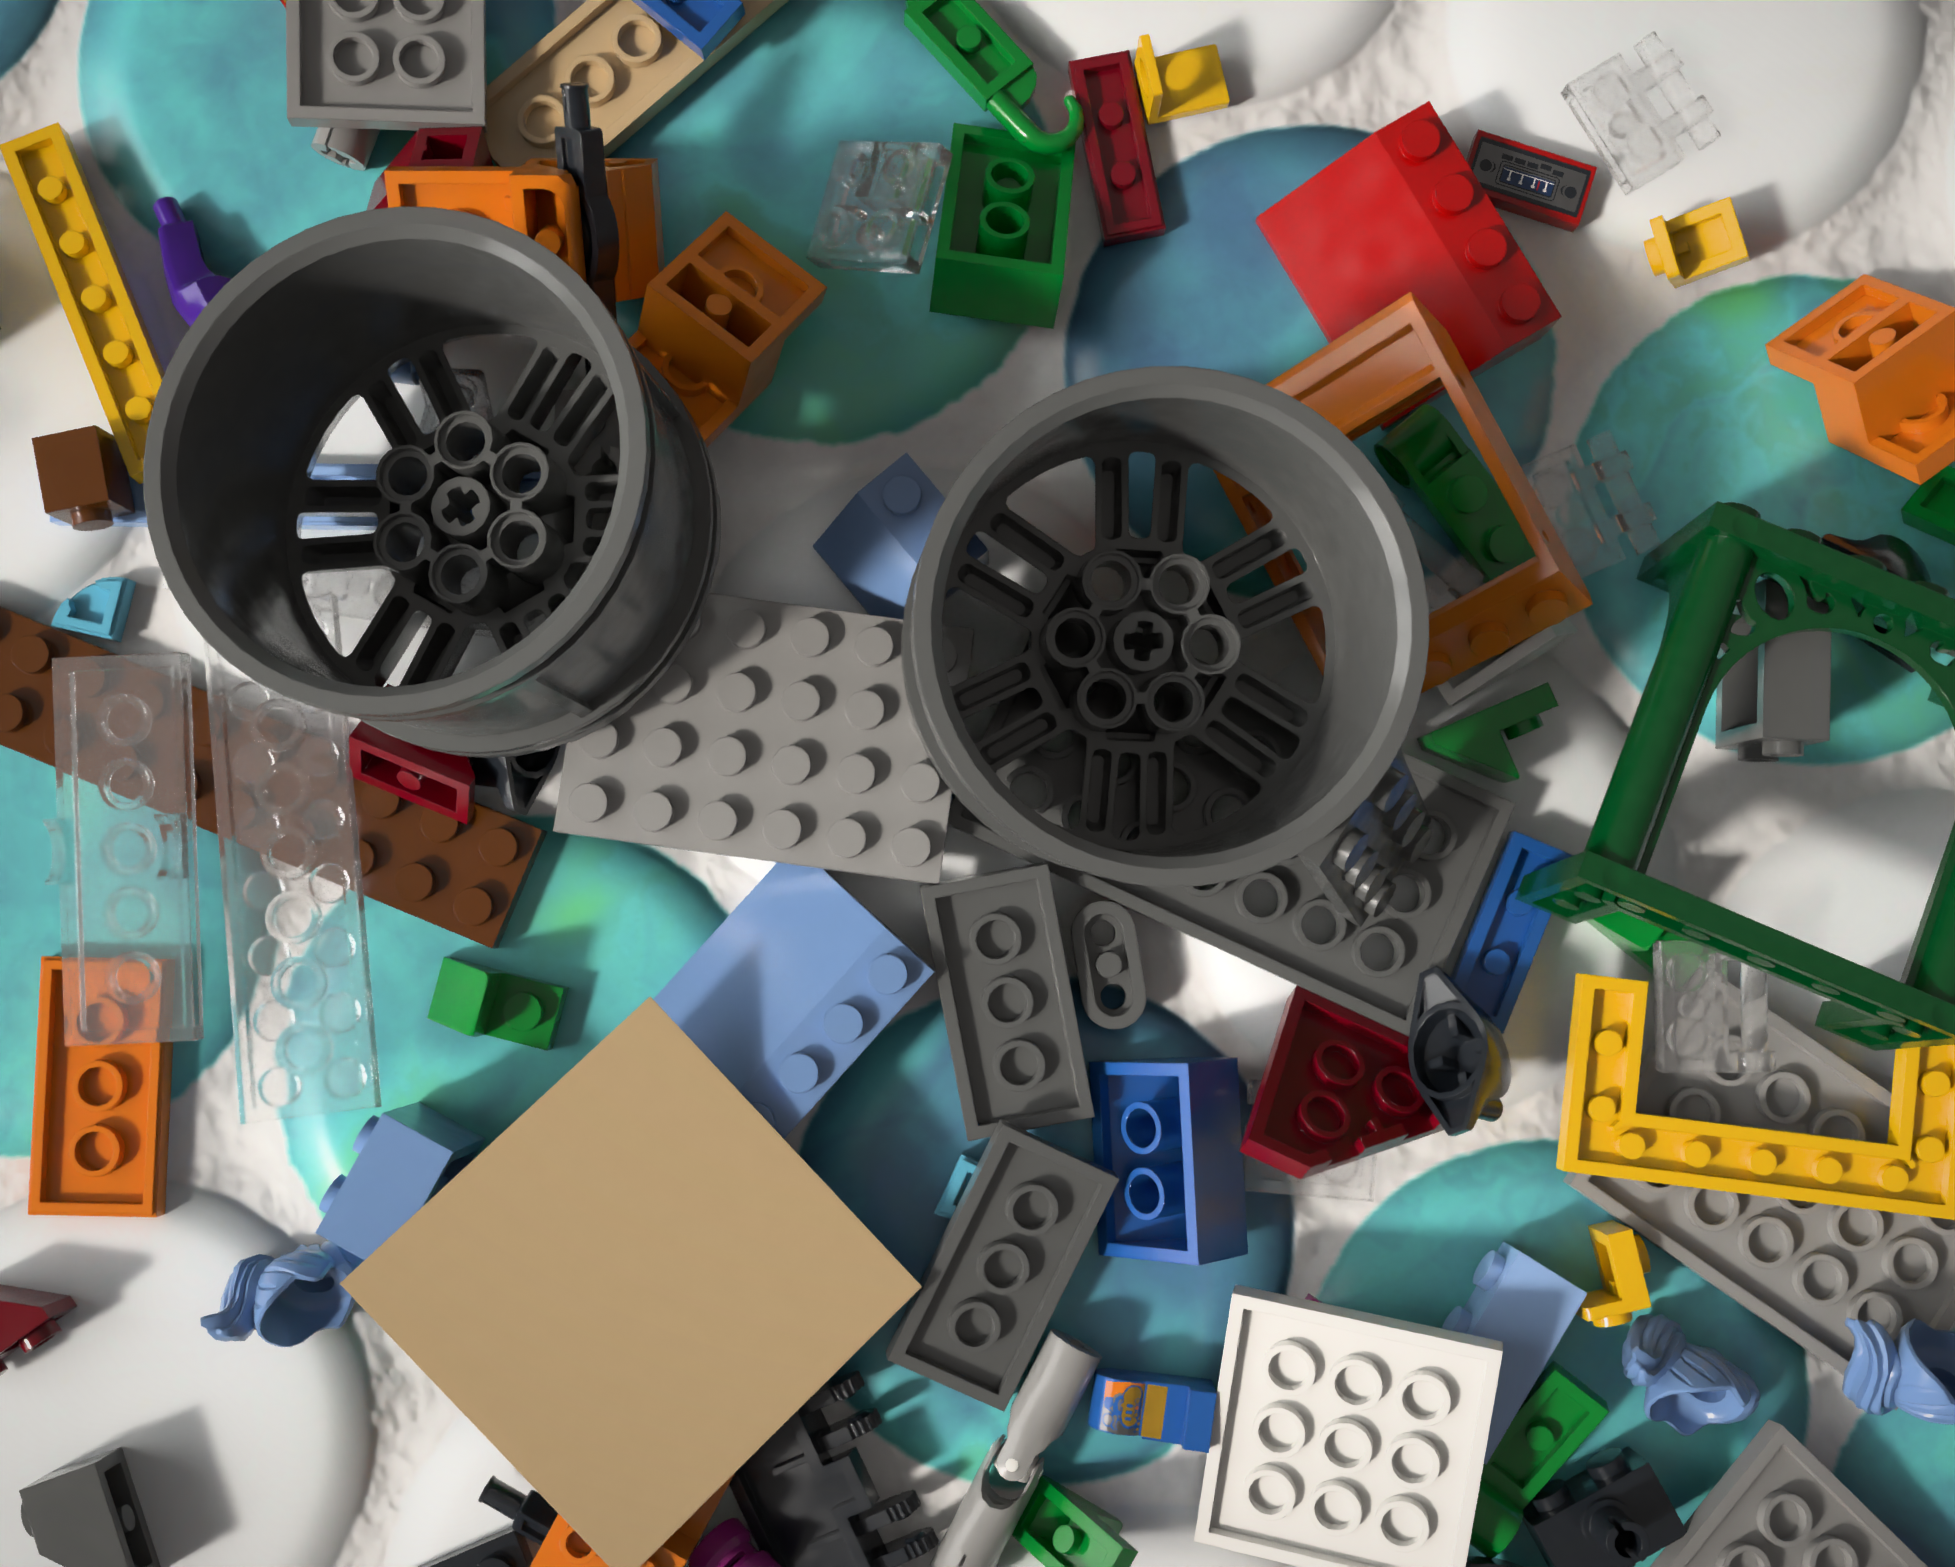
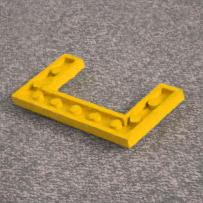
M1576 973L1556 1162L1557 1169L1566 1172L1955 1220V1045L1895 1050L1887 1143L1636 1112L1649 982Z

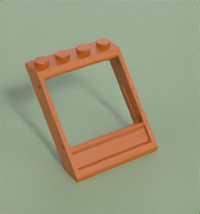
M1412 292L1401 297L1265 384L1284 392L1312 408L1337 427L1351 442L1440 388L1445 387L1536 555L1535 557L1429 614V647L1426 674L1421 694L1593 605L1589 591L1450 335ZM1213 470L1247 535L1271 521L1273 518L1271 511L1257 497L1237 482ZM1292 549L1264 564L1275 586L1304 573ZM1312 606L1291 617L1322 676H1324L1326 645L1323 612L1319 607Z

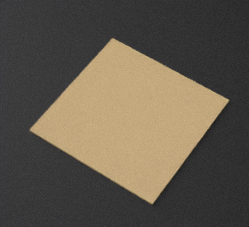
M651 997L647 998L340 1283L609 1567H640L922 1287Z

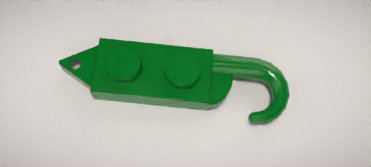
M905 0L907 9L904 10V25L984 112L989 110L1019 144L1031 152L1051 155L1062 153L1076 143L1082 134L1085 122L1082 107L1073 95H1067L1064 98V104L1069 112V121L1063 130L1049 133L1038 127L1023 110L1035 93L1037 74L1034 70L1033 62L975 0Z

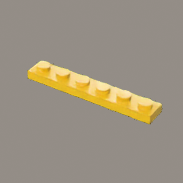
M57 122L0 145V150L128 473L137 483L142 484L147 429L155 398L165 373L70 136L60 123Z

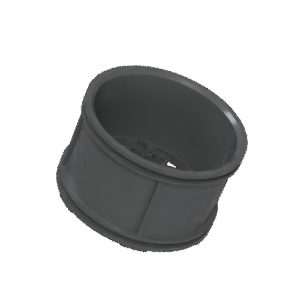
M406 206L372 209L337 217L307 228L269 249L250 262L222 287L201 311L184 335L164 374L155 398L147 429L143 461V495L148 530L156 559L171 593L187 619L204 640L228 663L252 680L285 697L333 714L360 719L364 723L392 737L432 751L457 756L483 758L519 756L577 741L605 727L630 710L634 703L646 694L670 668L684 648L702 614L719 560L721 506L715 473L704 439L694 418L679 395L652 363L631 345L612 313L570 266L552 251L527 235L499 222L467 212L436 207ZM493 334H514L534 338L537 341V348L498 414L492 420H486L478 413L471 411L443 351V345L470 337ZM581 358L588 359L591 363V369L551 427L547 431H539ZM410 361L440 422L438 428L430 434H423L391 379L392 372ZM360 396L363 397L392 447L378 464L376 480L311 479L316 461L329 436L344 414ZM616 407L620 431L619 474L579 476L574 468ZM481 452L479 456L471 460L476 454ZM532 472H541L537 486L531 491L520 493V483L523 477ZM595 513H611L605 530H592V518ZM305 516L377 517L378 519L377 528L371 534L301 538L302 521ZM531 534H538L539 543L535 552L524 560H518L517 550L520 543L525 537ZM424 536V547L421 553L417 556V550L421 538ZM586 564H589L588 567H587V569L585 570V572H584L583 575L581 576V574H582V572H583V570H584ZM479 567L480 577L477 585L470 592L462 594V578L471 569ZM389 568L395 578L392 589L353 652L346 657L340 655L328 641L314 617L303 586V574ZM544 614L547 619L533 632H530L528 623ZM427 615H429L432 619L431 625L400 685L383 687ZM490 630L501 655L473 669L453 675L475 631Z
M1149 366L1120 370L1093 377L1051 394L1024 410L1000 429L971 459L954 482L940 507L911 579L904 607L901 634L902 673L906 698L915 729L926 754L940 777L969 811L1006 841L1034 856L1057 865L1128 884L1155 887L1201 886L1227 882L1262 872L1293 858L1322 840L1343 823L1371 794L1396 757L1407 736L1418 707L1428 657L1429 605L1424 572L1416 544L1400 506L1384 479L1363 452L1337 427L1312 408L1284 392L1246 377L1219 370L1189 366ZM1134 452L1150 453L1155 457L1151 532L1146 538H1135L1129 533V457ZM1088 457L1095 464L1096 543L1093 550L1079 556L1073 554L1010 510L1006 501L1008 496L1040 474L1064 463ZM1197 463L1216 470L1240 484L1257 497L1271 511L1273 517L1268 524L1203 561L1183 553L1188 470L1192 464ZM977 532H984L1044 573L1047 577V583L1043 590L1039 593H1033L970 556L966 550L972 537ZM1291 549H1297L1301 552L1307 564V570L1303 574L1241 603L1235 604L1231 601L1227 593V587L1230 583ZM1109 567L1117 571L1122 577L1124 587L1119 600L1106 601L1098 597L1094 592L1091 580L1096 568ZM1164 571H1175L1184 578L1189 589V595L1184 604L1175 605L1168 602L1162 596L1159 590V579ZM951 588H959L1030 630L1028 651L963 682L950 686L946 671L942 635V612L947 591ZM1314 606L1319 607L1323 612L1326 658L1319 699L1315 703H1307L1244 665L1238 660L1243 638ZM1070 622L1084 629L1088 637V647L1081 658L1066 657L1057 648L1055 634L1060 624ZM1137 627L1143 629L1142 638H1151L1153 643V649L1142 654L1139 660L1134 659L1135 649L1125 650L1123 641L1125 637L1135 633ZM1198 629L1209 631L1217 642L1219 653L1212 665L1200 663L1191 653V636ZM1094 682H1105L1116 690L1119 705L1111 718H1099L1088 708L1086 695L1089 687ZM1162 685H1170L1178 689L1183 696L1184 710L1175 722L1162 719L1155 711L1154 696ZM1028 688H1035L1042 698V704L1039 708L974 744L962 719ZM1230 697L1236 698L1297 735L1300 741L1293 755L1288 759L1280 757L1224 717L1222 707L1226 700ZM1066 730H1071L1073 733L1086 739L1087 742L1080 820L1074 829H1067L1043 818L1024 804L995 774L998 769ZM1187 735H1192L1255 779L1261 789L1256 797L1227 817L1201 829L1179 834L1173 828L1174 745L1177 740ZM1135 753L1139 755L1141 760L1139 835L1133 840L1117 839L1112 833L1118 763L1121 754Z

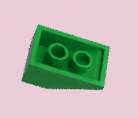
M959 123L953 124L929 312L1054 329L1065 270L1076 143L1062 153L1043 155L1031 152L1019 144L1007 130Z

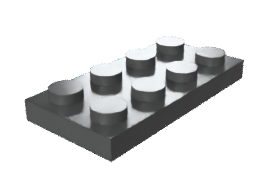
M1399 749L1387 772L1362 804L1322 840L1298 854V857L1338 914L1360 928L1369 914L1377 917L1383 912L1396 889V884L1392 882L1393 878L1405 860L1413 863L1419 858L1432 835V829L1428 828L1431 818L1401 749Z
M1047 862L941 881L939 884L920 885L967 1140L972 1141L991 1137L1000 1119L1021 1129L1029 1130L1095 1117Z
M1000 1119L919 1282L922 1287L912 1296L886 1349L887 1360L1004 1412L1119 1181L1117 1174Z

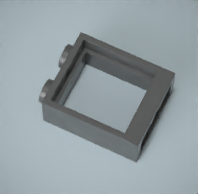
M1768 579L1756 583L1755 595L1762 610L1777 620L1785 619L1788 613V599L1782 586ZM1807 596V606L1809 609L1821 614L1827 613L1828 604L1821 601L1816 602ZM1736 605L1733 614L1740 615ZM1741 616L1733 624L1731 632L1746 636L1749 635L1752 626ZM1800 632L1767 641L1748 652L1732 666L1717 686L1715 749L1738 750V761L1777 762L1779 757L1804 756V746L1830 741L1831 632ZM1721 648L1718 652L1717 658H1719L1721 655L1725 653Z

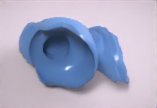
M329 1240L324 1241L322 1245L318 1243L311 1244L308 1247L304 1244L299 1245L295 1251L284 1254L276 1259L262 1254L242 1259L229 1276L221 1297L220 1311L201 1317V1326L207 1328V1333L215 1340L224 1342L245 1341L256 1330L257 1334L265 1342L278 1347H293L304 1342L318 1331L339 1329L346 1322L355 1302V1299L340 1283L364 1260Z
M1650 1314L1639 1315L1635 1319L1622 1346L1623 1373L1626 1378L1631 1379L1633 1386H1646L1644 1411L1648 1419L1656 1422L1665 1421L1681 1435L1690 1436L1705 1425L1740 1422L1755 1412L1760 1401V1391L1755 1381L1747 1372L1725 1359L1715 1348L1687 1343L1680 1324L1663 1314L1657 1316Z
M1846 1318L1845 1326L1850 1329L1854 1336L1855 1347L1844 1372L1842 1390L1845 1396L1853 1401L1858 1409H1863L1867 1414L1882 1416L1898 1407L1916 1418L1931 1423L1955 1425L1954 1331L1933 1329L1925 1322L1914 1318L1901 1327L1893 1342L1884 1327L1874 1319L1864 1322L1862 1320Z

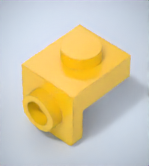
M1730 197L1668 221L1665 220L1663 215L1649 220L1654 237L1645 240L1644 247L1655 277L1666 273L1667 279L1674 288L1751 261Z
M1614 1220L1588 1225L1603 1289L1587 1292L1588 1294L1576 1315L1585 1321H1593V1325L1596 1327H1612L1628 1323L1633 1319V1311L1652 1307L1644 1274L1649 1273L1651 1269L1646 1246L1640 1235L1633 1234L1631 1228Z

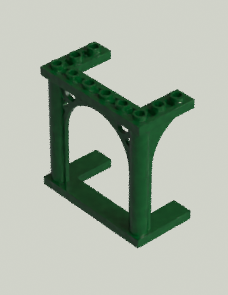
M1717 501L1643 559L1636 579L1669 592L1666 625L1658 654L1584 852L1524 875L1515 899L1573 924L1621 911L1820 995L1830 1001L1822 1002L1815 1026L1874 1051L1955 1045V822L1900 982L1645 875L1704 713L1715 689L1735 663L1748 652L1767 641L1800 632L1823 631L1855 636L1883 647L1904 660L1930 685L1932 689L1928 701L1945 708L1955 730V658L1945 666L1933 660L1930 654L1931 647L1936 652L1946 653L1955 657V599L1950 598V593L1947 589L1931 582L1909 581L1886 571V565L1875 558L1864 555H1847L1823 545V539L1810 531L1796 528L1784 529L1760 519L1761 515L1758 511L1747 505ZM1759 576L1780 584L1784 589L1788 599V613L1785 619L1777 620L1772 618L1760 607L1755 595V584ZM1807 596L1816 602L1821 601L1828 604L1827 613L1821 614L1809 609L1807 606ZM1736 605L1740 615L1733 614ZM1741 616L1752 626L1749 635L1742 636L1731 632L1733 624ZM1873 623L1886 628V633L1882 634L1876 631ZM1721 648L1725 653L1721 655L1719 658H1717L1718 652Z

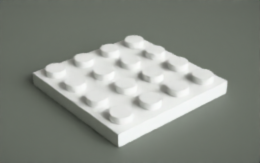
M1235 1284L1231 1298L1209 1453H1207L1194 1541L1297 1567H1466L1503 1355V1342Z

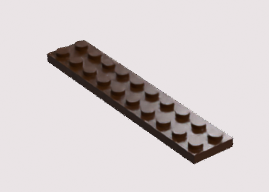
M0 606V745L487 947H499L548 831L475 801L473 817L468 825L350 777L349 749Z

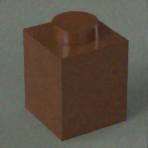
M93 425L32 438L45 514L72 525L74 530L94 531L111 527L114 524L113 518L135 513L128 470L114 435Z

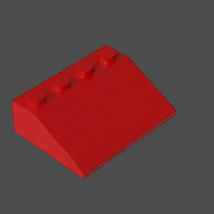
M1430 101L1371 134L1261 213L1255 220L1329 343L1409 292H1412L1447 330L1472 378L1540 340L1562 317ZM1442 387L1379 425L1381 430L1383 431L1409 416L1423 404H1429L1447 394V390L1445 387Z

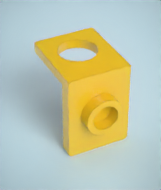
M1149 34L1139 36L1134 70L1147 125L1228 107L1230 99L1218 49L1215 44L1154 57Z

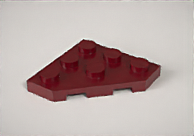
M1296 985L1287 998L1239 1152L1301 1180L1435 1134L1444 1129L1419 1093L1411 1077L1408 1061V1036Z

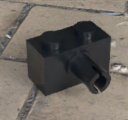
M1629 1446L1622 1450L1617 1447L1609 1448L1595 1454L1586 1462V1470L1566 1481L1562 1479L1548 1481L1523 1509V1522L1548 1567H1632L1637 1562H1643L1646 1557L1677 1541L1687 1533L1649 1462Z

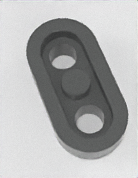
M1110 901L1094 902L1085 906L1077 913L1071 926V941L1081 1002L1085 1013L1093 1022L1107 1029H1121L1133 1024L1141 1016L1146 1005V988L1136 927L1131 915L1122 906ZM1101 920L1109 922L1114 929L1113 940L1104 946L1097 945L1092 940L1090 934L1092 926ZM1118 984L1123 989L1124 1001L1119 1007L1107 1008L1103 1005L1101 992L1105 986Z

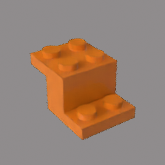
M725 211L647 284L638 330L629 338V341L637 351L652 363L679 395L694 418L706 447H708L771 384L785 339L822 303L827 286L729 212Z
M1863 274L1765 344L1771 365L1814 384L1830 443L1919 485H1922L1955 461V307Z

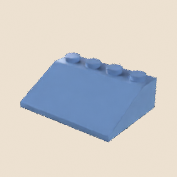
M776 863L653 1000L785 1139L930 978L935 969L825 869Z

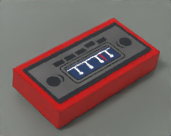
M1479 129L1473 137L1466 158L1468 165L1495 208L1570 232H1574L1579 226L1597 167Z

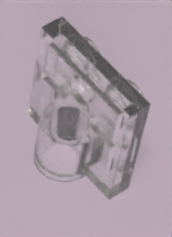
M839 141L806 258L820 268L920 274L953 154L940 143Z

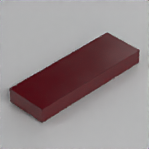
M1126 50L1069 61L1068 75L1072 94L1081 105L1085 120L1081 139L1103 247L1164 236L1166 226L1130 51Z

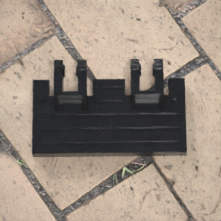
M857 1370L826 1382L736 1471L729 1484L759 1551H768L781 1567H897L930 1552L939 1542L934 1529L926 1527L884 1544L877 1529L912 1515L921 1506L916 1491L913 1489L877 1502L880 1496L857 1447L832 1457L828 1451L867 1434L882 1424L880 1414L875 1407L868 1410H860L850 1417L828 1425L821 1408L838 1400L843 1401L852 1397L864 1386V1380Z

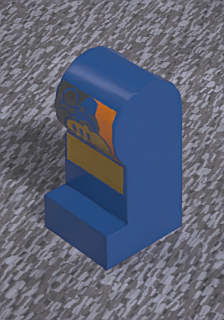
M1099 1368L1094 1373L1087 1424L1096 1430L1106 1433L1142 1436V1439L1179 1444L1184 1450L1209 1453L1217 1392L1211 1379L1118 1368Z

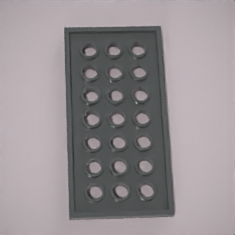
M1070 622L1059 625L1055 634L1057 648L1066 657L1081 658L1088 647V637L1084 629ZM1138 631L1123 639L1125 650L1135 649V660H1139L1142 654L1153 649L1152 639L1142 638L1143 634ZM1028 641L1022 654L1028 651ZM1195 658L1197 661H1199V662L1202 663V664L1210 665V664H1208V663H1206V662H1204V661H1202V660H1199V659ZM1099 682L1097 688L1086 695L1088 708L1095 716L1108 719L1116 712L1119 705L1118 695L1110 684ZM1162 685L1155 694L1157 702L1156 712L1162 719L1175 722L1184 710L1183 696L1178 689L1170 685ZM1028 688L1000 701L982 739L1039 708L1042 704L1039 692L1035 688ZM1230 697L1222 707L1224 717L1255 739L1265 742L1270 750L1280 757L1288 759L1293 755L1300 741L1297 735L1236 698ZM1073 733L1071 745L1060 752L1048 751L1040 745L998 769L995 774L1009 789L1014 779L1020 775L1033 774L1041 778L1047 788V797L1040 807L1033 810L1048 821L1071 829L1068 823V812L1073 804L1082 799L1086 739ZM1182 738L1175 742L1174 770L1180 772L1188 783V794L1184 801L1178 805H1173V828L1176 833L1185 834L1212 824L1211 808L1215 800L1221 796H1233L1240 800L1243 805H1246L1259 794L1261 787L1255 779L1209 746L1192 747L1186 744ZM1402 752L1430 818L1438 821L1444 829L1445 841L1442 848L1434 854L1422 852L1413 863L1405 860L1395 877L1405 875L1416 882L1420 893L1416 906L1404 913L1395 910L1389 903L1379 916L1373 917L1369 914L1361 928L1338 914L1298 855L1262 872L1227 882L1216 883L1208 890H1198L1192 886L1155 887L1128 884L1095 876L1034 856L1006 841L983 824L957 797H955L950 808L948 826L1031 864L1047 862L1049 872L1409 1037L1419 974L1435 966L1441 969L1444 968L1516 803ZM1129 753L1131 765L1127 774L1117 778L1112 833L1115 838L1127 840L1129 833L1139 827L1141 760L1139 755L1135 753ZM1257 879L1265 880L1272 884L1278 895L1276 908L1265 917L1252 915L1246 909L1243 902L1245 888ZM1315 906L1328 909L1336 922L1333 936L1322 944H1316L1308 940L1302 930V919L1305 913ZM1374 933L1385 935L1391 941L1394 948L1391 963L1386 968L1378 971L1367 967L1360 954L1363 941Z

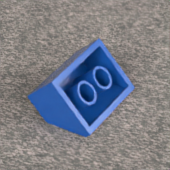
M1168 1057L1089 1062L1090 1091L1095 1116L1092 1117L1094 1163L1114 1171L1119 1177V1181L1097 1223L1099 1255L1199 1266L1248 1254L1243 1153L1239 1152L1242 1144L1238 1058Z

